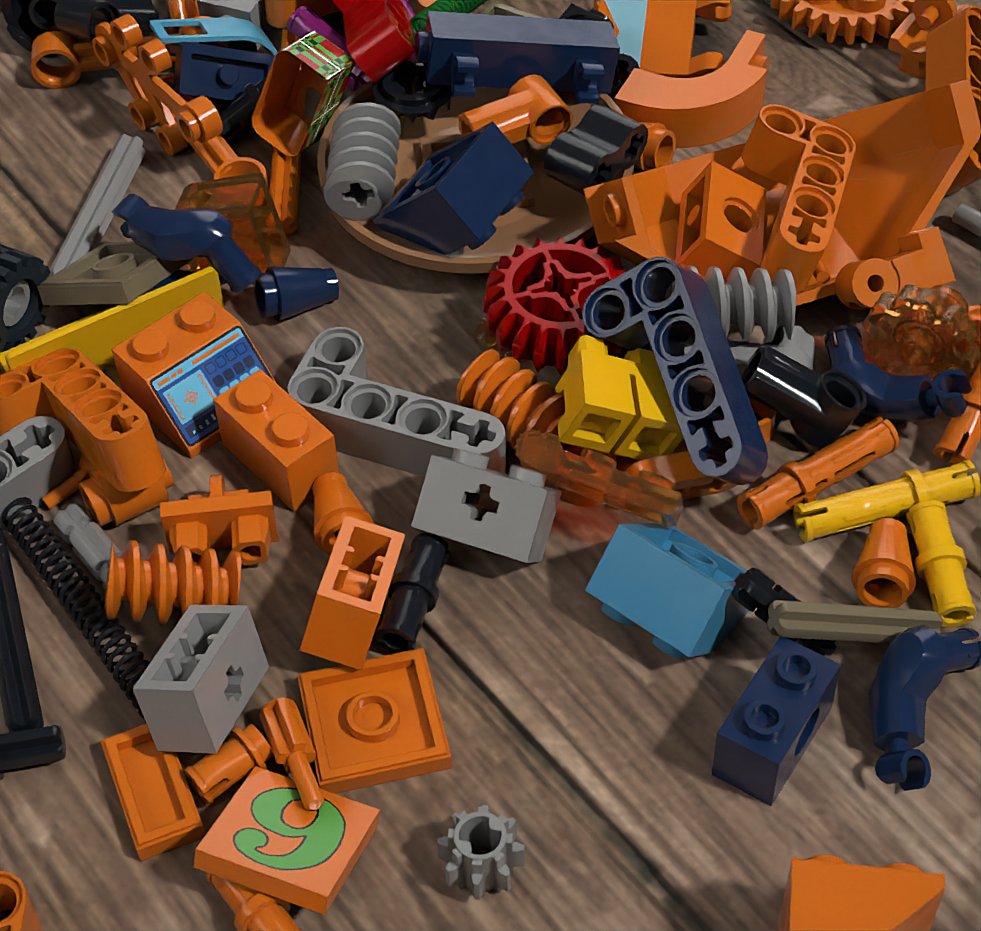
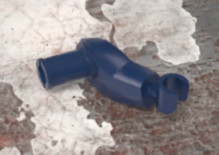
M128 194L112 210L114 216L125 220L120 228L124 237L131 238L136 245L162 260L177 261L193 259L196 256L198 258L205 257L230 286L229 289L235 294L251 285L261 274V270L252 263L230 236L233 231L231 229L233 223L214 209L190 208L170 210L149 206L140 196Z

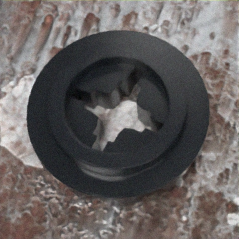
M415 60L403 61L377 83L373 82L372 86L376 104L384 105L392 110L398 119L403 116L409 117L412 124L417 117L424 116L434 120L437 111L450 110L451 99L455 97L452 95L451 85L427 84L423 63H416Z

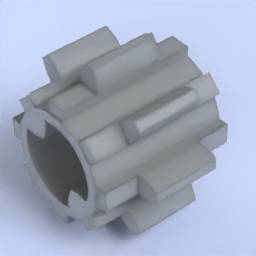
M488 805L478 807V812L468 815L465 811L460 814L454 813L452 815L453 829L449 828L448 837L437 839L438 858L448 862L445 867L446 884L449 887L457 885L460 890L464 887L473 890L474 898L477 900L484 897V892L494 889L498 893L502 890L508 892L511 889V875H513L514 867L525 866V845L514 842L517 837L516 820L513 817L507 819L503 814L498 817L491 814ZM476 850L490 851V853L482 855L474 854L472 852Z

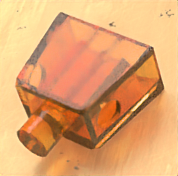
M251 173L190 183L184 188L175 209L210 208L218 211L233 223L231 226L233 231L230 236L252 263L261 270V273H265L267 267H285L291 248L263 173ZM197 256L187 263L192 271L212 266L205 257L198 258Z

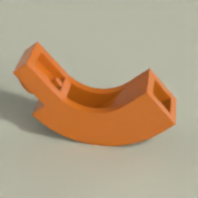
M746 30L728 61L718 70L704 76L673 78L634 68L615 96L614 102L624 115L638 122L663 123L667 130H671L675 134V149L699 147L731 137L751 124L763 108L766 76L770 63V58L764 56L766 34Z

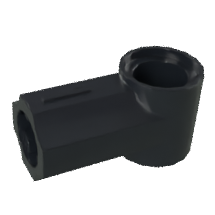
M59 0L55 7L54 18L58 30L63 34L92 44V39L96 38V25L102 22L110 24L111 21L125 14H130L136 20L143 37L149 36L152 32L150 21L158 20L159 13L155 10L152 0Z
M768 345L765 347L759 346L750 357L741 375L749 397L788 417L796 434L809 445L817 448H824L835 442L867 405L865 392L849 375L838 370H828L820 375Z

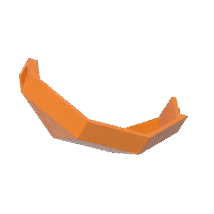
M970 79L822 120L847 132L856 143V150L830 240L822 255L823 264L830 274V279L827 283L820 284L812 275L806 288L796 293V306L836 294L835 282L837 274L848 263L873 258L885 259L901 253L902 249L898 237L916 230L925 229L981 136V124ZM745 142L584 188L583 191L598 244L603 245L606 249L633 264L639 265L655 257H666L676 262L682 192L711 161L766 188L765 214L768 215V222L764 230V253L786 185L759 175L744 164L742 150L746 144Z

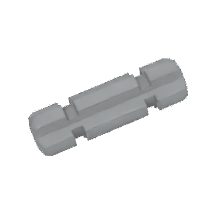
M70 504L65 510L58 511L54 517L57 532L67 544L73 545V552L97 580L104 582L102 586L106 590L112 540L97 523L90 522L92 517L81 505ZM113 543L116 557H120L122 552Z

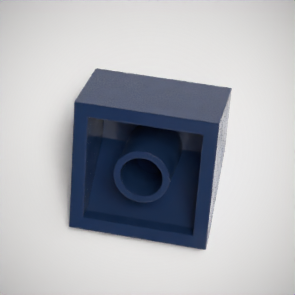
M492 121L430 155L376 216L373 222L383 231L444 255H448L465 246L474 250L483 245L495 233L497 228L493 225V222L496 218L512 210L522 200L524 194L520 189L533 175L534 171Z

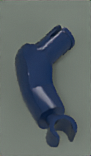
M852 325L834 327L837 344H835L834 334L830 331L826 333L824 342L829 354L831 370H838L849 375L862 387L866 394L867 405L859 414L860 416L870 419L881 416L883 421L887 419L892 424L935 418L940 408L946 416L953 418L959 417L965 412L967 405L962 394L970 393L972 388L966 374L961 370L950 369L943 371L935 377L934 381L927 375H890L877 366L865 362L861 332L857 327Z
M919 625L908 628L896 636L887 648L869 692L874 745L880 750L887 752L878 758L875 765L876 775L882 782L886 784L899 783L904 791L925 788L930 782L931 766L928 758L920 750L913 749L925 742L926 701L941 683L945 672L972 670L981 665V641L968 644L962 642L976 639L979 636L977 631L972 628H960L956 631L937 633L936 630L926 625Z

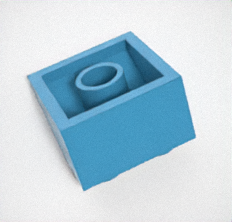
M669 522L619 524L585 589L586 592L603 602L601 610L607 616L624 625L634 626L635 623L654 635L652 643L658 649L678 659L713 653L749 612L732 595L736 585L734 582L735 578L740 572L745 574L748 570Z

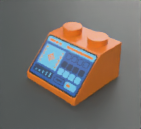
M205 291L111 349L123 392L190 458H193L221 439L214 398L260 369L275 381L240 321Z

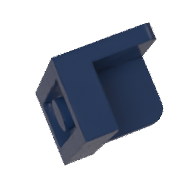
M184 41L165 44L169 55L176 57L173 90L178 95L192 97L203 95L212 102H234L244 94L242 89L249 82L255 85L268 75L275 55Z

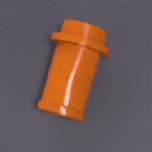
M253 724L248 725L243 730L238 726L234 727L230 731L232 738L221 745L217 754L209 753L192 766L183 769L185 776L189 779V783L206 805H210L216 797L250 774L255 766L267 770L265 762L274 757L264 736Z

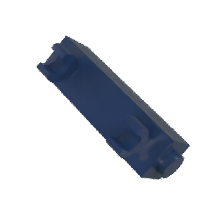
M439 11L427 12L425 31H417L415 47L417 49L415 61L416 63H423L427 84L451 85L452 95L455 97L475 98V87L511 89L518 80L535 74L542 76L554 91L575 92L577 103L597 104L600 100L598 93L611 94L620 51L611 22Z

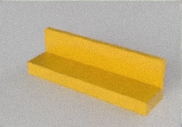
M213 266L202 270L198 268L194 270L197 272L143 294L129 304H114L1 352L0 368L4 374L55 350L64 348L80 350L101 371L116 365L112 348L204 291L224 307L218 272Z

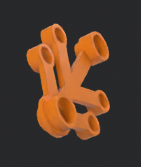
M125 14L111 21L110 24L102 22L96 25V38L92 39V46L96 56L104 66L108 67L111 65L121 75L135 100L128 104V110L136 126L144 131L159 122L162 126L156 129V137L166 154L172 156L186 149L188 142L199 141L204 143L223 132L220 115L207 97L202 95L187 103L157 76V74L172 67L169 52L159 39H154L140 46L137 53L136 45L143 42V35L138 23L130 14ZM170 110H171L174 114H176V121H175L174 117L172 116Z

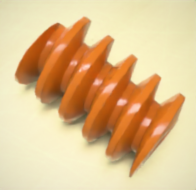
M493 348L483 352L472 361L457 385V404L497 417L504 425L508 445L518 453H524L525 458L535 466H546L555 462L558 452L567 444L559 442L558 422L565 413L564 394L554 395V387L547 381L537 382V375L530 369L521 370L520 363L513 357H505L500 360L499 352Z
M129 540L120 557H116L112 542L104 604L107 619L115 620L123 603H129L133 621L139 623L148 606H155L160 625L167 624L174 608H180L183 616L190 604L238 605L241 580V553L232 550L228 554L223 566L219 567L216 551L213 548H206L197 565H194L190 548L185 545H181L172 562H168L165 547L162 543H155L146 560H143L139 544L136 540Z

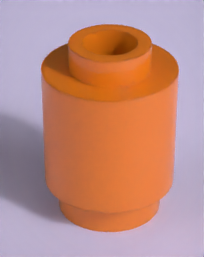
M164 461L167 468L165 475L158 482L145 489L132 492L119 491L97 469L90 471V478L79 483L78 486L95 523L100 527L110 522L118 526L160 506V502H168L169 497L166 489L174 486V481L166 462Z

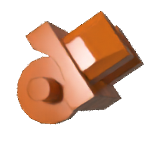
M915 0L913 11L889 39L888 49L900 54L898 69L917 78L925 79L927 33L972 5H956L954 0Z
M223 474L210 475V493L188 495L187 500L160 502V519L169 553L175 556L181 545L188 546L194 565H197L206 548L219 549L232 547V550L241 553V564L243 565L266 563L270 544L279 542L278 524L275 518L271 490L249 493V489L226 491Z

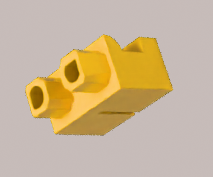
M583 335L578 339L568 354V368L555 386L557 393L564 394L565 413L558 422L559 442L607 453L613 448L615 455L638 460L672 454L684 437L654 352L637 348L628 351L622 359L608 355L607 345L603 339Z

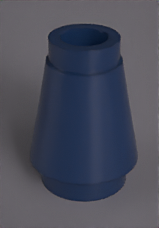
M267 267L266 272L261 273L253 282L255 301L261 317H274L276 321H281L326 304L328 301L337 300L339 297L338 280L333 268Z

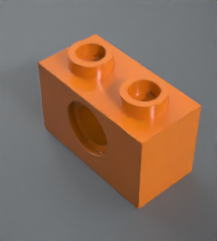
M711 161L682 192L675 261L685 267L687 265L695 266L699 275L703 277L709 267L717 266L722 272L724 282H726L731 269L741 267L744 269L749 282L753 271L760 268L764 256L763 238L768 222V215L765 214L766 188Z

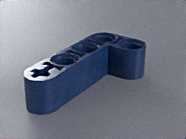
M655 257L646 260L591 292L584 303L582 312L583 323L591 334L627 349H637L649 343L651 344L691 460L697 470L706 476L737 485L749 484L758 479L767 465V446L709 289L702 276L669 258ZM676 281L674 292L666 300L665 296L669 285ZM625 309L622 321L616 326L619 313ZM695 332L694 345L685 354V343L689 336ZM715 386L714 400L704 410L703 402L705 395L710 388Z

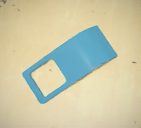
M221 17L150 21V28L156 38L162 43L246 40L262 44L273 55L278 53L263 30L249 20ZM200 26L205 34L170 36L163 27Z

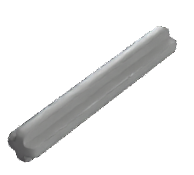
M123 134L117 139L49 269L51 272L48 275L49 277L99 246L114 216L112 210L121 202L146 153L142 147L143 140L137 135L130 137L127 134Z

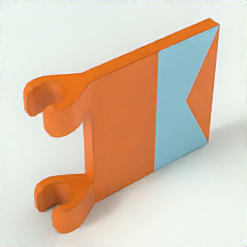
M731 0L599 1L598 11L606 15L614 25V33L620 47V53L633 57L641 70L673 78H694L710 74L724 65V57L719 52H707L692 58L691 56L696 15L714 22H726L731 17ZM620 73L619 79H627V74Z

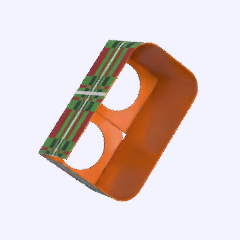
M315 31L279 51L274 57L252 115V126L255 132L289 157L298 155L321 139L326 124L336 111L356 63L354 59ZM341 70H343L341 73H339L336 77H334V78H333L332 80H330V81H326V80H324L323 78H321V77L318 75V73H319L321 76H323L325 79L328 80V79H330L331 77H333L334 75H336L338 72H340ZM303 87H313L322 94L312 120L306 118L301 113L297 104L298 92Z

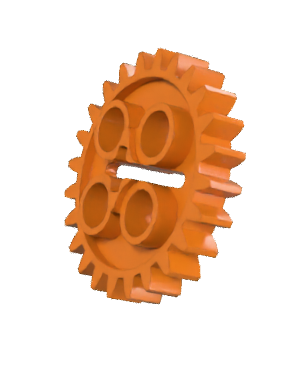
M771 0L770 7L772 9H779L778 18L780 20L792 18L791 29L797 30L805 26L809 27L808 37L810 38L822 32L827 34L826 39L829 43H832L838 35L844 36L847 44L852 45L855 36H862L868 43H873L874 33L889 39L892 34V28L897 29L913 11L915 0Z

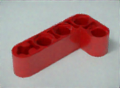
M332 0L343 13L346 47L354 61L372 82L377 83L417 51L408 10L402 0Z

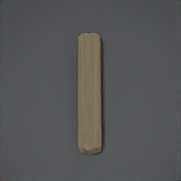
M776 600L768 608L769 619L767 628L773 636L891 644L896 636L914 626L926 625L936 630L937 633H941L940 628L943 621L936 611Z

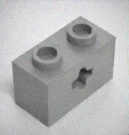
M455 447L452 457L431 455L411 527L525 563L542 562L562 493L560 490L544 486L547 478L546 474L511 465L509 475L487 468L490 457ZM481 493L490 494V498L499 502L497 512H488L487 507L478 504Z
M190 604L133 687L134 694L157 751L217 754L269 668L248 605Z

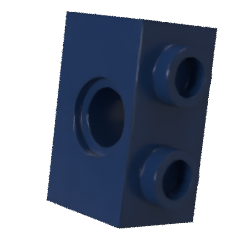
M780 636L717 732L712 775L772 806L832 708L841 664L786 637Z

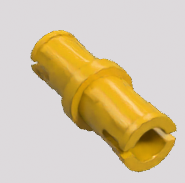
M936 500L917 503L909 509L910 513L906 514L918 551V556L914 562L917 574L920 579L926 581L933 609L942 617L943 623L941 627L951 628L965 625L974 619L973 615H977L976 607L973 604L964 576V570L968 564L965 553L961 547L955 544L945 504Z

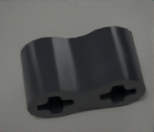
M597 103L585 113L581 122L574 129L559 134L553 140L544 158V173L548 177L585 196L584 188L611 181L617 173L629 169L639 160L647 144L648 128L644 124L602 103Z

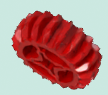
M560 235L554 244H545L537 237L532 249L516 245L512 257L500 256L496 270L490 271L489 278L486 281V295L483 296V312L486 313V328L489 330V337L496 338L500 352L512 351V356L520 364L528 360L533 361L537 373L546 365L554 366L561 376L568 366V354L578 339L583 335L596 337L587 330L583 323L582 312L584 303L589 294L596 288L626 272L623 271L620 257L607 258L603 245L592 250L587 249L583 238L576 244H566ZM625 309L619 313L616 326L622 321ZM604 340V343L607 345L608 355L610 353H621L622 347Z

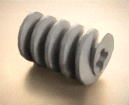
M372 102L354 104L338 114L333 124V136L330 141L331 150L328 155L324 199L335 213L354 221H368L378 215L382 206L390 201L394 193L395 166L398 162L397 151L401 134L400 120L392 110L384 105Z
M687 265V266H686V268H688V269L694 271L695 273L699 274V273H698V270H697V268H696L695 266H693V265ZM711 266L707 269L704 281L709 289L726 338L731 325H738L742 341L749 342L754 327L761 326L765 342L772 343L778 326H782L785 328L788 340H791L796 314V287L791 271L780 269L771 283L768 271L764 268H757L753 271L748 283L744 269L741 267L731 269L726 282H724L720 268ZM676 281L673 282L671 295L675 290Z

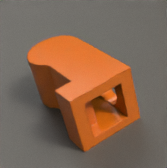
M939 227L916 230L898 237L902 249L901 253L885 259L873 258L854 261L843 266L837 274L835 282L836 294L839 300L846 307L854 310L881 308L956 281Z

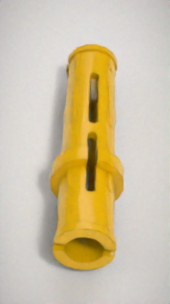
M964 460L955 465L921 473L918 469L903 471L902 476L897 480L804 504H795L793 507L796 529L805 527V530L799 532V536L803 542H811L816 538L870 525L881 518L904 516L910 513L909 509L912 506L923 501L936 500L946 505L965 499L978 498L981 493L980 478L978 473L967 476V472L974 471L975 469L974 464L970 460Z

